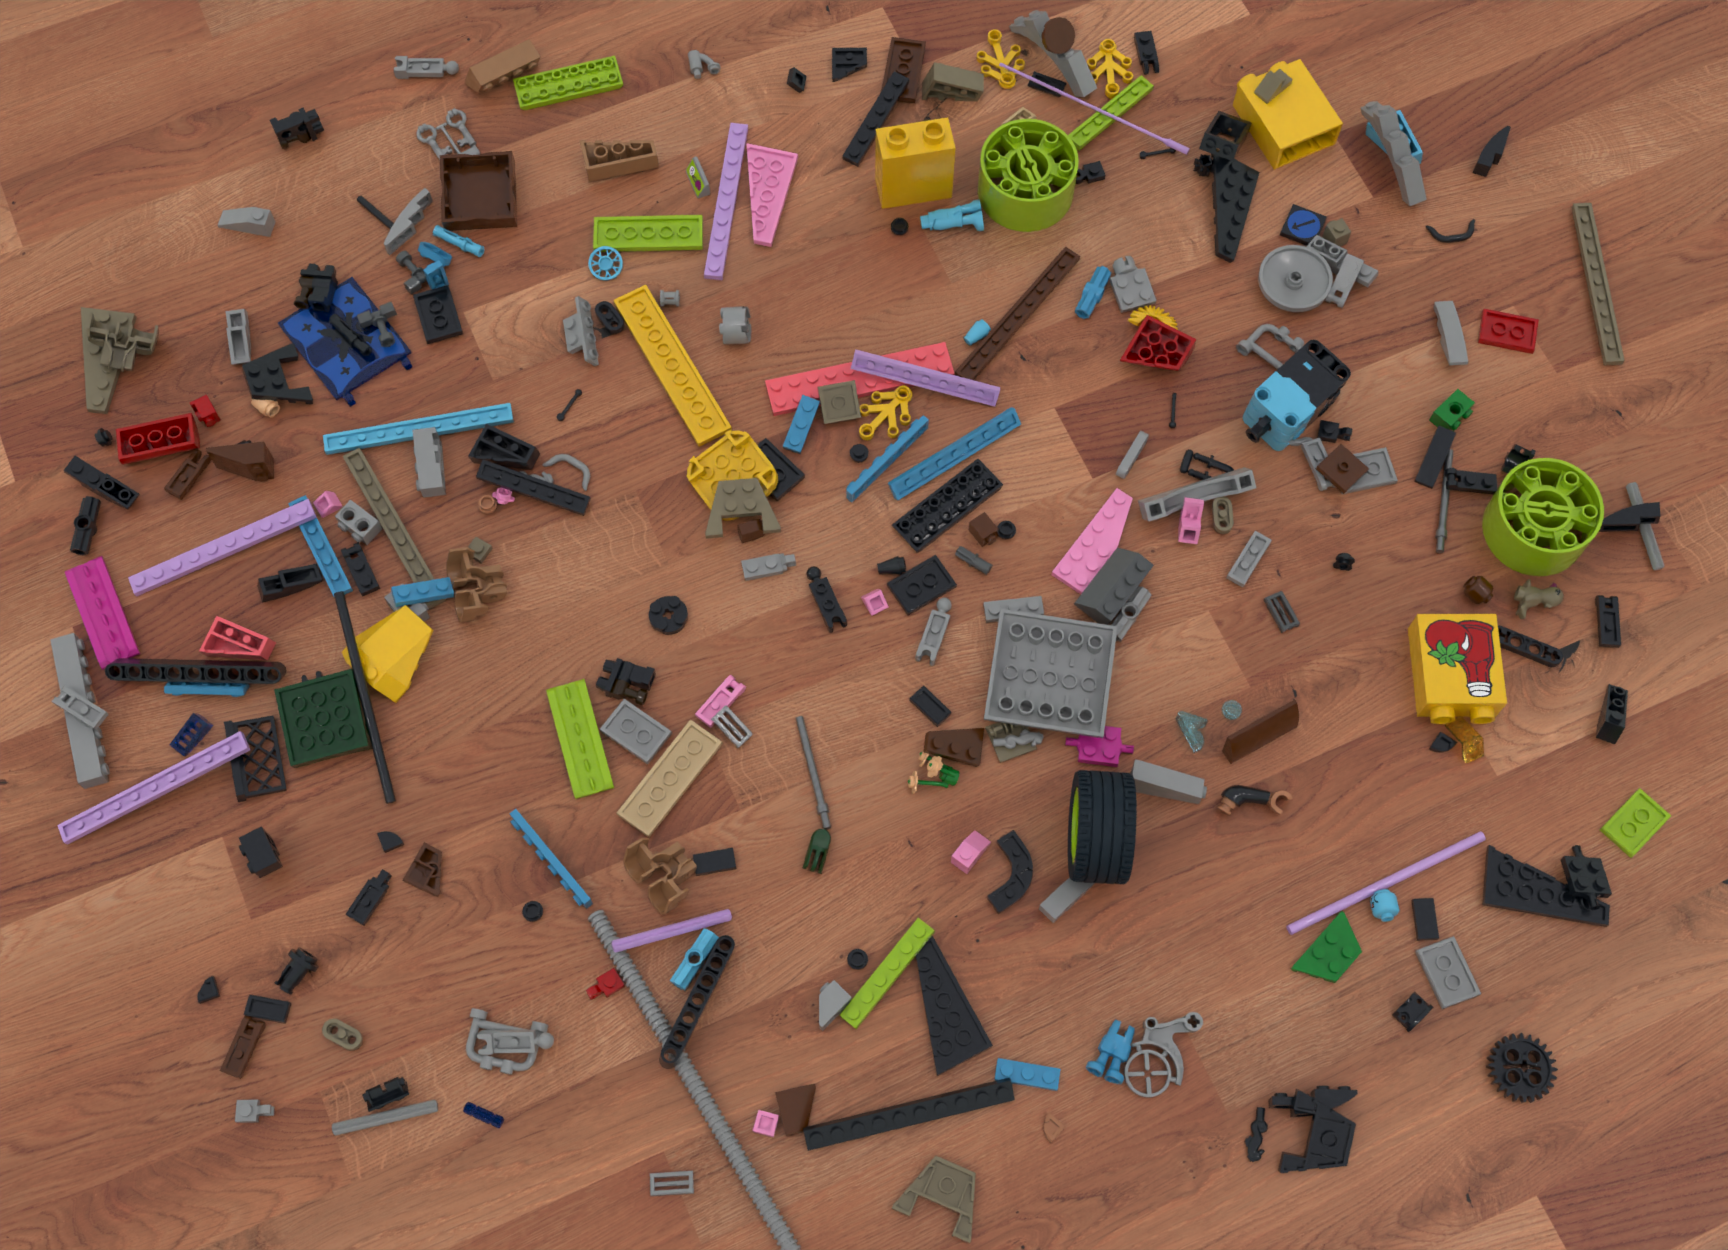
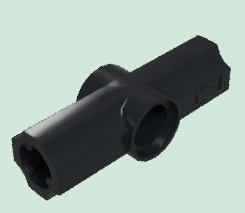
M89 496L82 499L79 515L74 520L75 531L70 548L72 553L82 556L89 553L92 537L97 532L96 520L101 504L99 499Z

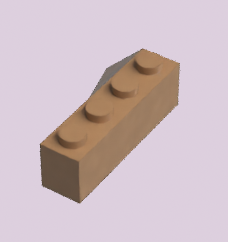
M530 39L470 67L465 84L478 93L483 90L487 92L498 83L501 85L512 76L518 77L523 71L536 68L540 55Z
M580 140L589 182L659 167L653 140H630V142H620V140H613V142H602V140L586 142V140Z

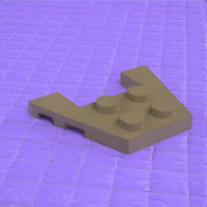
M757 478L718 482L705 532L706 539L723 537L722 518L761 515L763 534L781 532L780 524Z
M935 1156L905 1190L902 1196L893 1204L892 1209L910 1217L918 1196L959 1213L960 1216L952 1236L970 1244L976 1173Z

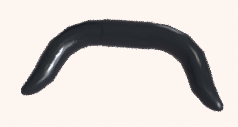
M1475 219L1470 221L1467 232L1463 234L1444 236L1431 226L1427 225L1426 229L1439 242L1464 241L1474 233Z

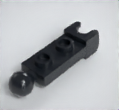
M812 566L806 572L807 578L813 581L809 584V589L829 633L833 632L834 622H839L845 628L847 626V619L827 577L820 579L821 570L816 566Z

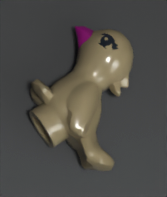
M1528 579L1523 586L1519 585L1515 592L1514 600L1520 602L1516 615L1520 619H1525L1526 611L1540 603L1544 604V608L1556 607L1563 601L1564 594L1557 588L1555 583L1546 589H1539L1531 586V580Z

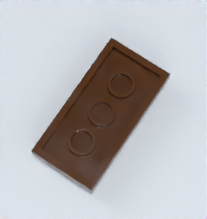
M891 37L881 91L895 71L909 78V84L898 101L915 103L926 41Z

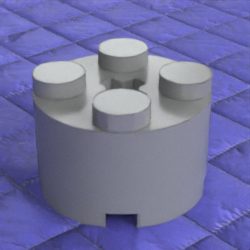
M744 306L721 308L720 314L723 323L719 324L720 335L723 334V344L749 343L751 341V324H749L748 319L751 318L749 308Z

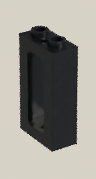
M1218 111L1205 131L1199 149L1233 161L1245 142L1252 123ZM1218 134H1227L1229 136L1234 137L1235 140L1234 142L1227 140L1225 138L1219 137Z

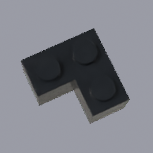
M262 826L239 837L241 842L239 849L242 855L246 856L249 861L247 866L251 874L255 873L259 878H262L283 867L278 857L280 855L272 837Z

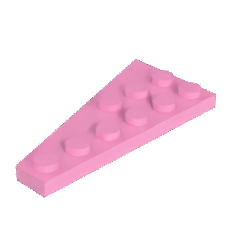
M1117 488L1058 563L1051 575L1079 594H1082L1118 548L1133 498Z

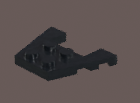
M294 343L242 365V371L251 399L272 401L280 399L288 400L289 403L301 401L306 402L305 404H313L309 386L295 389L288 388L280 364L298 361V354Z
M1296 1089L1292 1108L1313 1114L1304 1156L1282 1152L1278 1171L1280 1173H1288V1171H1307V1169L1314 1168L1325 1169L1347 1166L1356 1123L1303 1091Z

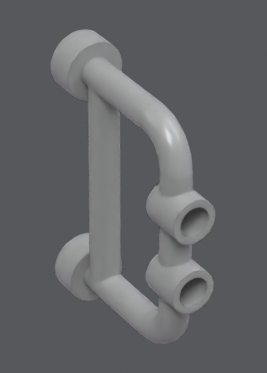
M1263 324L1247 340H1241L1236 345V349L1244 356L1254 351L1276 369H1279L1283 364L1254 342L1265 331H1269L1274 334L1278 341H1283L1289 345V348L1295 353L1305 343L1300 337H1296L1294 340L1289 337L1290 331L1285 326H1281L1278 329L1272 324Z
M472 1008L469 1017L473 1018L466 1043L467 1056L472 1061L480 1063L479 1068L492 1070L493 1066L500 1067L501 1073L509 1075L513 1074V1070H528L534 1064L538 1050L535 1053H528L527 1060L523 1063L480 1055L474 1050L479 1028L497 1030L528 1029L486 1021L488 1012ZM532 1021L530 1030L536 1029L537 1037H539L540 1034L547 1032L549 1025Z

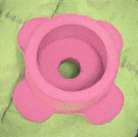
M502 487L492 493V497L496 498L499 504H507L515 500L511 496L512 491Z

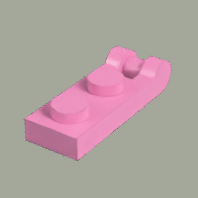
M729 675L695 713V716L710 728L715 724L711 718L725 705L729 708L746 689V686L736 682L732 675ZM731 687L734 690L731 693L727 689Z

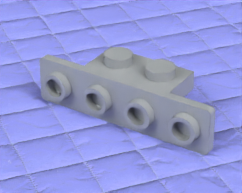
M577 296L575 297L577 313L563 320L567 351L574 354L583 349L585 361L593 366H598L599 355L593 331L591 306L587 300Z

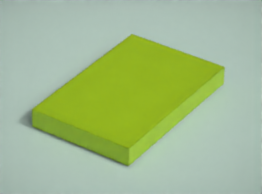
M1639 788L1603 825L1600 831L1632 858L1671 815Z

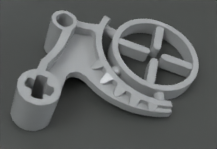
M1190 1012L1182 1018L1158 1024L1154 1017L1144 1020L1142 1041L1131 1044L1132 1047H1136L1137 1052L1128 1059L1124 1068L1125 1082L1133 1093L1141 1097L1151 1098L1163 1093L1170 1082H1174L1175 1085H1181L1184 1071L1183 1060L1178 1047L1173 1042L1172 1036L1174 1033H1194L1198 1031L1203 1025V1019L1200 1014ZM1191 1017L1193 1021L1197 1022V1024L1193 1026L1194 1028H1192V1025L1188 1024L1187 1022L1191 1019ZM1151 1021L1153 1027H1149L1147 1022ZM1141 1045H1153L1162 1049L1163 1052L1160 1054L1153 1050H1142ZM1140 1054H1144V1067L1146 1071L1150 1069L1149 1054L1161 1059L1167 1071H1152L1150 1073L1151 1076L1167 1075L1165 1085L1156 1093L1152 1094L1150 1077L1145 1079L1146 1094L1136 1090L1129 1081V1077L1145 1075L1143 1071L1128 1072L1131 1061ZM1167 1055H1169L1174 1063L1176 1077L1171 1076V1068L1165 1058Z

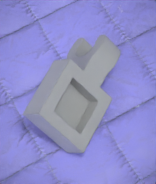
M258 1099L237 1100L235 1122H259V1116H274L275 1107L260 1105V1100Z

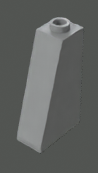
M1135 759L1130 774L1134 777L1137 793L1199 804L1202 798L1205 799L1207 787L1204 786L1205 779Z

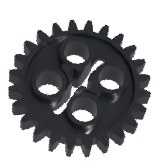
M1513 1033L1509 1035V1039L1506 1036L1501 1038L1502 1042L1497 1041L1495 1043L1496 1048L1493 1047L1489 1050L1493 1055H1489L1487 1059L1492 1063L1486 1065V1068L1492 1069V1072L1487 1076L1494 1077L1495 1080L1491 1084L1499 1085L1497 1092L1505 1091L1504 1098L1512 1095V1102L1520 1098L1521 1103H1525L1527 1099L1532 1103L1535 1101V1098L1537 1100L1542 1099V1094H1549L1547 1088L1551 1089L1554 1087L1550 1081L1557 1079L1552 1073L1558 1069L1552 1067L1551 1064L1555 1063L1556 1060L1549 1059L1552 1051L1545 1052L1546 1044L1538 1045L1539 1038L1532 1041V1036L1529 1034L1524 1039L1523 1033L1518 1034L1516 1038ZM1507 1052L1514 1055V1062L1507 1058ZM1528 1053L1534 1055L1535 1063L1528 1059ZM1521 1064L1522 1068L1539 1067L1540 1071L1535 1069H1527L1523 1071L1522 1068L1505 1069L1503 1065L1508 1067H1517ZM1508 1073L1514 1075L1515 1083L1509 1081ZM1529 1075L1535 1076L1537 1084L1531 1083Z

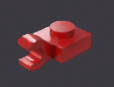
M612 968L597 977L596 981L598 984L588 988L586 992L590 1000H593L602 993L609 997L624 988L625 985L616 970Z

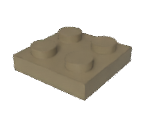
M855 380L817 387L824 424L861 418Z

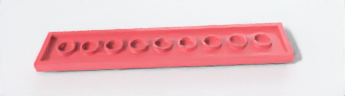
M945 342L882 355L883 357L947 374H955ZM852 362L765 380L773 416L796 412L802 395L820 401L817 388L819 386L855 380L857 396L860 398L870 396L875 391L888 392L896 390V388L902 385L907 387L914 385L851 369Z

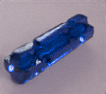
M467 1102L463 1109L465 1114L473 1115L474 1118L487 1124L491 1123L496 1128H501L504 1122L502 1116L494 1115L493 1112L480 1106L476 1107L471 1102Z

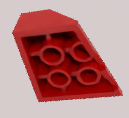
M1146 315L1120 361L1179 371L1186 364L1195 349L1196 339Z

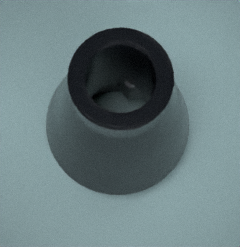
M896 556L877 563L879 575H902L903 572H906L904 557Z

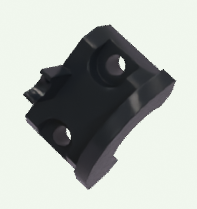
M1514 444L1510 452H1507L1501 470L1509 473L1510 469L1533 459L1536 451L1533 449L1530 451Z
M1414 992L1392 1015L1410 1032L1432 1010L1433 1006L1426 1003Z

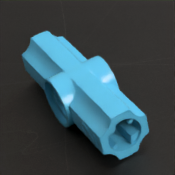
M704 928L691 949L686 952L684 960L670 979V982L681 990L686 991L697 972L704 966L706 958L719 937L712 931ZM694 955L700 957L699 962L696 964L689 962L690 958Z

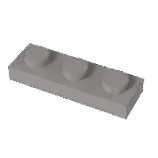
M1254 531L1226 578L1244 587L1272 540Z
M1041 596L983 603L986 623L998 622L1000 609L1044 615Z

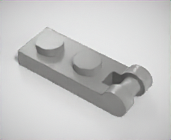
M1347 253L1329 295L1325 300L1326 302H1333L1338 304V307L1343 308L1364 260ZM1336 290L1343 292L1341 298L1335 295Z
M1317 438L1302 443L1301 448L1317 481L1318 489L1324 491L1330 486L1334 488L1335 486L1330 481L1325 480L1324 476L1315 469L1328 456L1321 439Z
M65 685L60 690L62 692L59 696L54 697L51 701L95 730L98 729L109 715L106 711Z

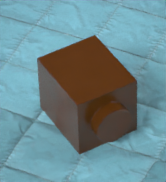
M984 512L969 522L968 530L983 547L996 541L999 529Z

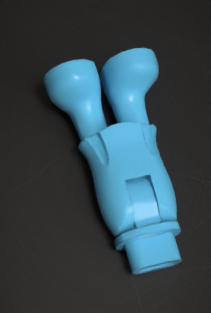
M980 199L973 200L971 203L962 206L938 209L928 212V215L920 216L922 229L930 228V231L933 229L945 230L953 227H962L968 224L974 225L977 231H984Z

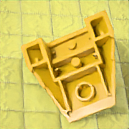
M404 605L355 637L366 681L374 689L395 703L409 689L415 670L417 671L419 666V659L422 653L425 652L434 631L407 605ZM346 646L342 651V655L346 663L352 667Z

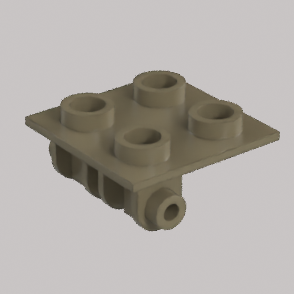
M1001 722L985 727L992 745L993 739L1005 738L1007 735L1019 737L1024 729L1029 731L1027 726ZM1032 742L1026 745L1016 744L1015 748L1012 749L1005 746H996L994 750L1001 763L1037 750V747H1032Z

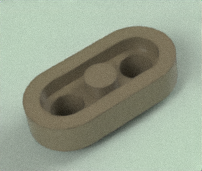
M1225 496L1215 498L1212 504L1213 527L1220 534L1229 533L1234 524L1232 503ZM1222 506L1224 510H1220L1218 507ZM1223 523L1226 527H1221L1220 524Z
M329 1019L323 1025L322 1032L328 1040L349 1051H354L361 1047L363 1036L357 1029L338 1019ZM337 1027L338 1032L336 1034H332V1029ZM355 1037L356 1041L350 1044V1038Z

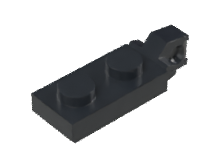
M382 869L377 878L372 877L371 880L368 879L347 911L346 916L365 926L389 888L387 883L392 875Z

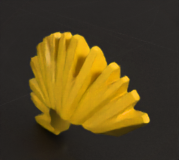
M1149 305V308L1144 306V309L1139 307L1138 311H1133L1130 314L1132 318H1128L1130 323L1139 327L1146 315H1149L1178 330L1174 317H1168L1170 315L1169 312L1163 314L1164 309L1160 310V307L1155 309V306L1152 308L1151 305Z

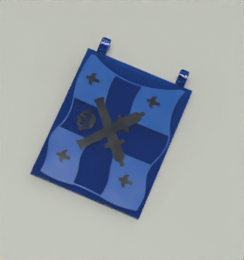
M350 277L336 287L329 312L313 311L309 304L308 309H299L278 322L280 328L290 341L294 343L296 349L337 401L343 397L350 407L356 404L350 392L400 361L406 370L412 368L411 362L407 357L412 353L388 321L385 324L387 331L391 332L395 338V343L389 347L381 346L378 339L381 335L378 327L370 325L362 328L357 315L368 310L370 313L378 311V308L353 277ZM333 314H338L357 334L363 336L364 341L373 348L369 356L364 357L358 349L353 348L349 341L329 323V318Z

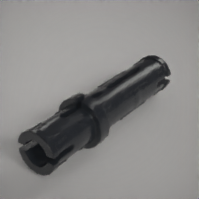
M333 314L329 318V323L349 341L353 348L358 349L364 357L372 353L373 348L364 341L363 336L357 334L338 314Z

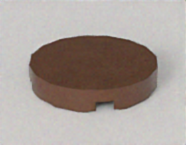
M1056 17L1046 22L1041 35L1044 47L1053 54L1066 53L1071 49L1075 40V31L1071 22L1061 17Z

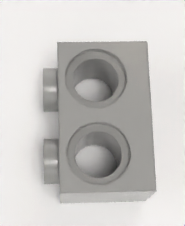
M349 500L335 515L338 521L337 526L344 532L349 531L352 538L359 543L362 541L368 545L382 530L379 521L352 500ZM349 517H354L352 520L347 521ZM368 527L366 531H361L363 528Z

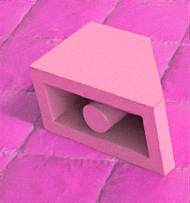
M974 830L951 857V863L968 874L991 844V841Z

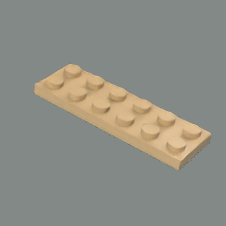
M690 720L621 806L617 815L650 838L722 746V741Z

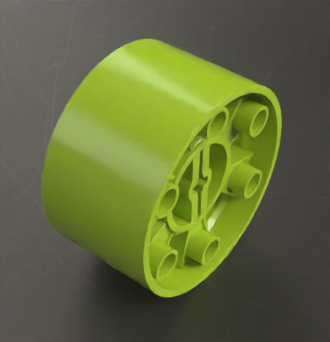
M1038 119L1014 120L995 129L986 139L980 158L978 197L986 214L999 225L1021 232L1043 230L1060 221L1072 204L1079 159L1073 141L1059 127ZM1003 177L1004 179L997 186L990 179ZM1049 184L1056 185L1062 189L1053 193Z
M1536 458L1525 461L1514 467L1506 475L1489 501L1482 521L1485 541L1495 557L1514 571L1530 576H1549L1560 573L1575 563L1599 532L1604 519L1603 499L1593 480L1573 464L1554 458ZM1516 488L1522 495L1518 498L1513 493L1506 494L1505 492ZM1507 520H1513V528ZM1571 528L1582 532L1581 544L1577 541V537L1569 532ZM1549 545H1550V548H1551V549H1546V548H1542V547H1545V546H1549Z

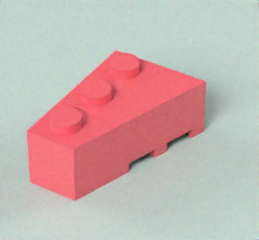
M216 616L199 652L210 657L268 661L276 642L266 636Z

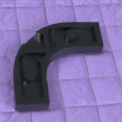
M1014 830L997 840L998 846L1012 866L1010 879L987 896V899L998 914L1018 902L1027 892L1032 880L1033 863L1030 853Z

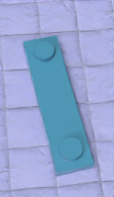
M167 682L164 686L165 694L175 696L182 694H207L240 697L248 690L249 683Z

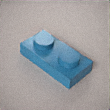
M439 260L429 264L423 270L430 290L449 285L444 267Z

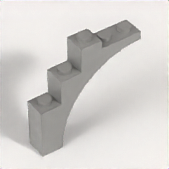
M1034 10L1029 13V17L1020 16L1016 18L1014 23L1009 26L1011 32L1029 38L1047 53L1064 75L1075 97H1085L1097 89L1081 50H1074L1072 48L1066 53L1053 54L1044 47L1041 35L1045 28L1044 25L1050 20L1046 11Z
M1377 101L1367 103L1366 106L1360 108L1361 114L1372 125L1388 154L1396 174L1403 201L1412 206L1427 200L1419 161L1411 155L1408 137L1400 130L1396 110L1390 105L1382 106Z

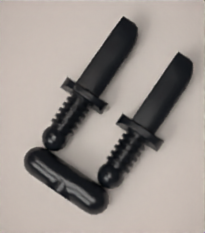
M1191 449L1186 450L1180 466L1181 473L1185 474L1188 472L1189 476L1200 480L1211 478V476L1208 475V471L1200 473L1197 470L1189 469L1192 458L1202 463L1204 462L1209 469L1213 467L1226 473L1234 471L1231 466L1214 460L1213 455L1209 458L1199 453L1194 454Z

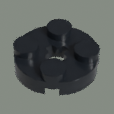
M677 596L661 597L650 605V624L653 629L665 635L676 634L684 628L688 620L687 608ZM666 612L673 613L671 619L663 617Z

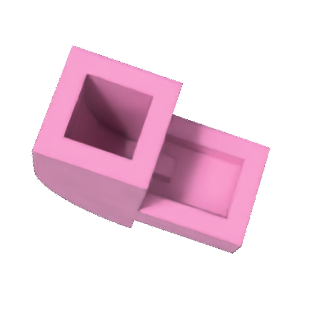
M1184 498L1179 518L1178 542L1198 544L1204 500Z

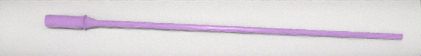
M1001 62L999 66L1156 138L1162 141L1166 147H1171L1186 155L1190 148L1171 140V138H1162Z

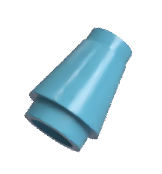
M981 319L974 323L963 339L971 346L986 337L991 328Z

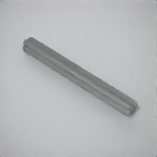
M1636 482L1629 483L1626 489L1632 506L1644 504L1638 484ZM1640 524L1639 529L1653 570L1663 569L1664 562L1651 524Z
M430 1100L333 1123L332 1132L334 1135H340L438 1111V1103L436 1100Z

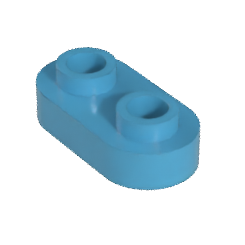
M420 242L418 251L422 257L430 258L435 262L439 260L443 267L450 265L452 256L431 243Z

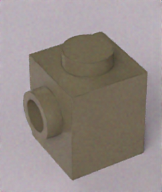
M1343 218L1337 221L1332 220L1326 225L1322 237L1341 247L1347 244L1351 230Z

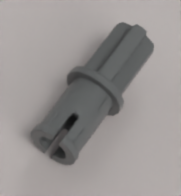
M962 546L955 553L958 558L968 563L969 567L973 566L985 575L989 573L993 566L978 557L979 554L975 555Z

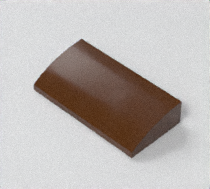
M1296 700L1287 703L1228 736L1222 752L1230 764L1297 728L1299 710Z

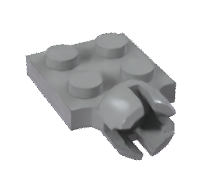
M1125 256L1126 261L1122 257L1114 261L1112 267L1115 276L1110 277L1109 280L1121 313L1152 305L1157 301L1145 268L1138 269L1131 256Z

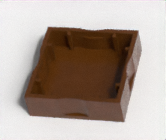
M512 151L487 152L478 155H440V180L442 183L441 222L445 229L457 231L517 227L515 159Z

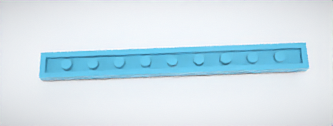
M511 403L326 434L323 435L324 450L326 455L352 451L359 447L364 449L413 440L412 430L435 427L438 435L484 428L486 424L497 426L514 423Z

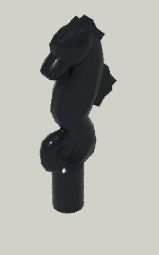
M1257 1107L1256 1120L1251 1123L1253 1137L1249 1136L1244 1141L1246 1147H1248L1247 1158L1252 1163L1260 1160L1261 1155L1265 1152L1263 1149L1257 1151L1263 1140L1261 1133H1265L1268 1129V1125L1264 1121L1265 1108Z

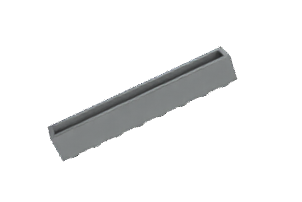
M75 633L50 639L60 690L65 685L90 702L95 703L94 693L90 690L92 680L86 670L89 665L86 656L83 655L85 645L82 638L79 639ZM64 710L78 784L87 789L109 782L107 775L110 774V770L104 761L106 751L104 746L101 745L100 739L103 738L100 727L95 730Z

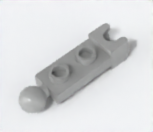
M395 57L397 67H394V74L397 79L444 77V71L451 75L459 71L458 63L449 61L445 64L444 58Z
M944 597L937 602L938 611L933 609L931 611L916 652L915 660L917 662L924 655L930 657L931 666H934L951 616L946 614V612L951 609L952 603L948 598Z
M487 1029L477 1034L478 1039H483L487 1042V1045L478 1050L480 1055L535 1053L538 1050V1046L542 1049H549L554 1044L553 1035L545 1032L537 1037L536 1029Z

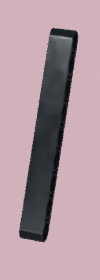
M118 658L105 668L106 676L110 680L252 684H275L286 675L287 671L285 665L281 662ZM114 666L120 669V673L114 669ZM134 666L139 668L140 673L134 670ZM153 667H157L160 674L156 673ZM173 667H176L180 674H176ZM193 667L199 670V675L194 673ZM212 668H216L219 671V675L214 674ZM232 668L239 672V676L232 672ZM252 669L257 670L259 676H255L252 673ZM271 669L276 670L279 676H274Z

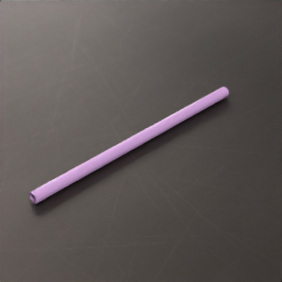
M1480 831L1287 925L1286 928L1290 935L1295 934L1374 895V892L1387 889L1485 841V835Z

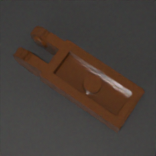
M198 449L194 450L189 458L185 459L164 487V490L182 500L204 471L203 469L207 468L211 461L209 455H204L198 462L202 453Z

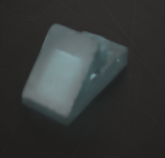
M1184 711L1178 712L1176 721L1194 753L1200 751L1204 745V737L1197 730L1205 727L1208 719Z

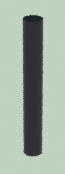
M363 196L357 198V202L391 229L394 224Z

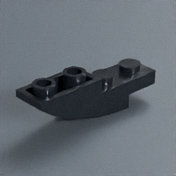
M74 456L63 470L64 473L79 481L85 488L127 510L139 496V493L109 474L102 473L77 456Z
M1316 1086V1089L1310 1092L1311 1097L1333 1110L1358 1094L1357 1090H1351L1349 1086H1339L1338 1089H1329V1086ZM1275 1093L1268 1100L1269 1108L1290 1109V1117L1313 1116L1312 1113L1294 1110L1292 1108L1294 1097H1287V1093Z

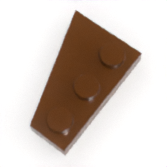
M984 728L929 731L925 735L923 752L974 767L980 766Z

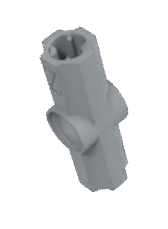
M1139 586L1136 588L1112 623V626H1118L1116 641H1122L1151 598L1152 594L1146 588ZM1125 612H1131L1134 616H1127Z

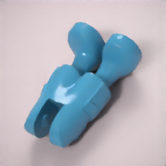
M1116 1019L1098 1046L1099 1057L1095 1061L1087 1062L1086 1069L1093 1075L1102 1077L1109 1056H1112L1111 1065L1104 1079L1114 1084H1122L1124 1076L1120 1073V1065L1128 1060L1135 1028L1129 1025L1124 1036L1117 1034L1121 1021Z

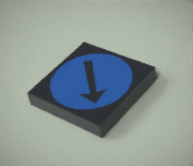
M1293 204L1280 232V236L1307 246L1316 235L1319 236L1327 216Z

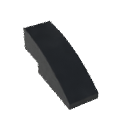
M1506 126L1490 139L1481 152L1472 173L1486 177L1491 165H1498L1506 145L1510 126Z
M1438 425L1414 482L1431 489L1433 488L1456 432Z
M1660 502L1644 503L1619 510L1603 519L1599 532L1638 531L1640 524H1658L1661 516Z
M317 564L281 570L278 571V575L258 578L257 587L263 603L301 592L322 582V578Z

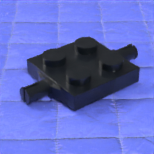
M1575 845L1572 847L1574 856H1564L1560 860L1571 896L1587 898L1590 909L1597 910L1600 908L1597 898H1608L1612 895L1601 858L1585 857L1582 854L1581 846Z

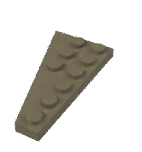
M81 307L87 410L92 413L108 414L121 369L112 367L108 369L107 366L100 364L103 347L92 344L87 338L89 314L93 312L96 321L107 325H117V321H119L121 326L117 343L123 345L128 340L129 326L133 324L134 327L137 317L134 313Z

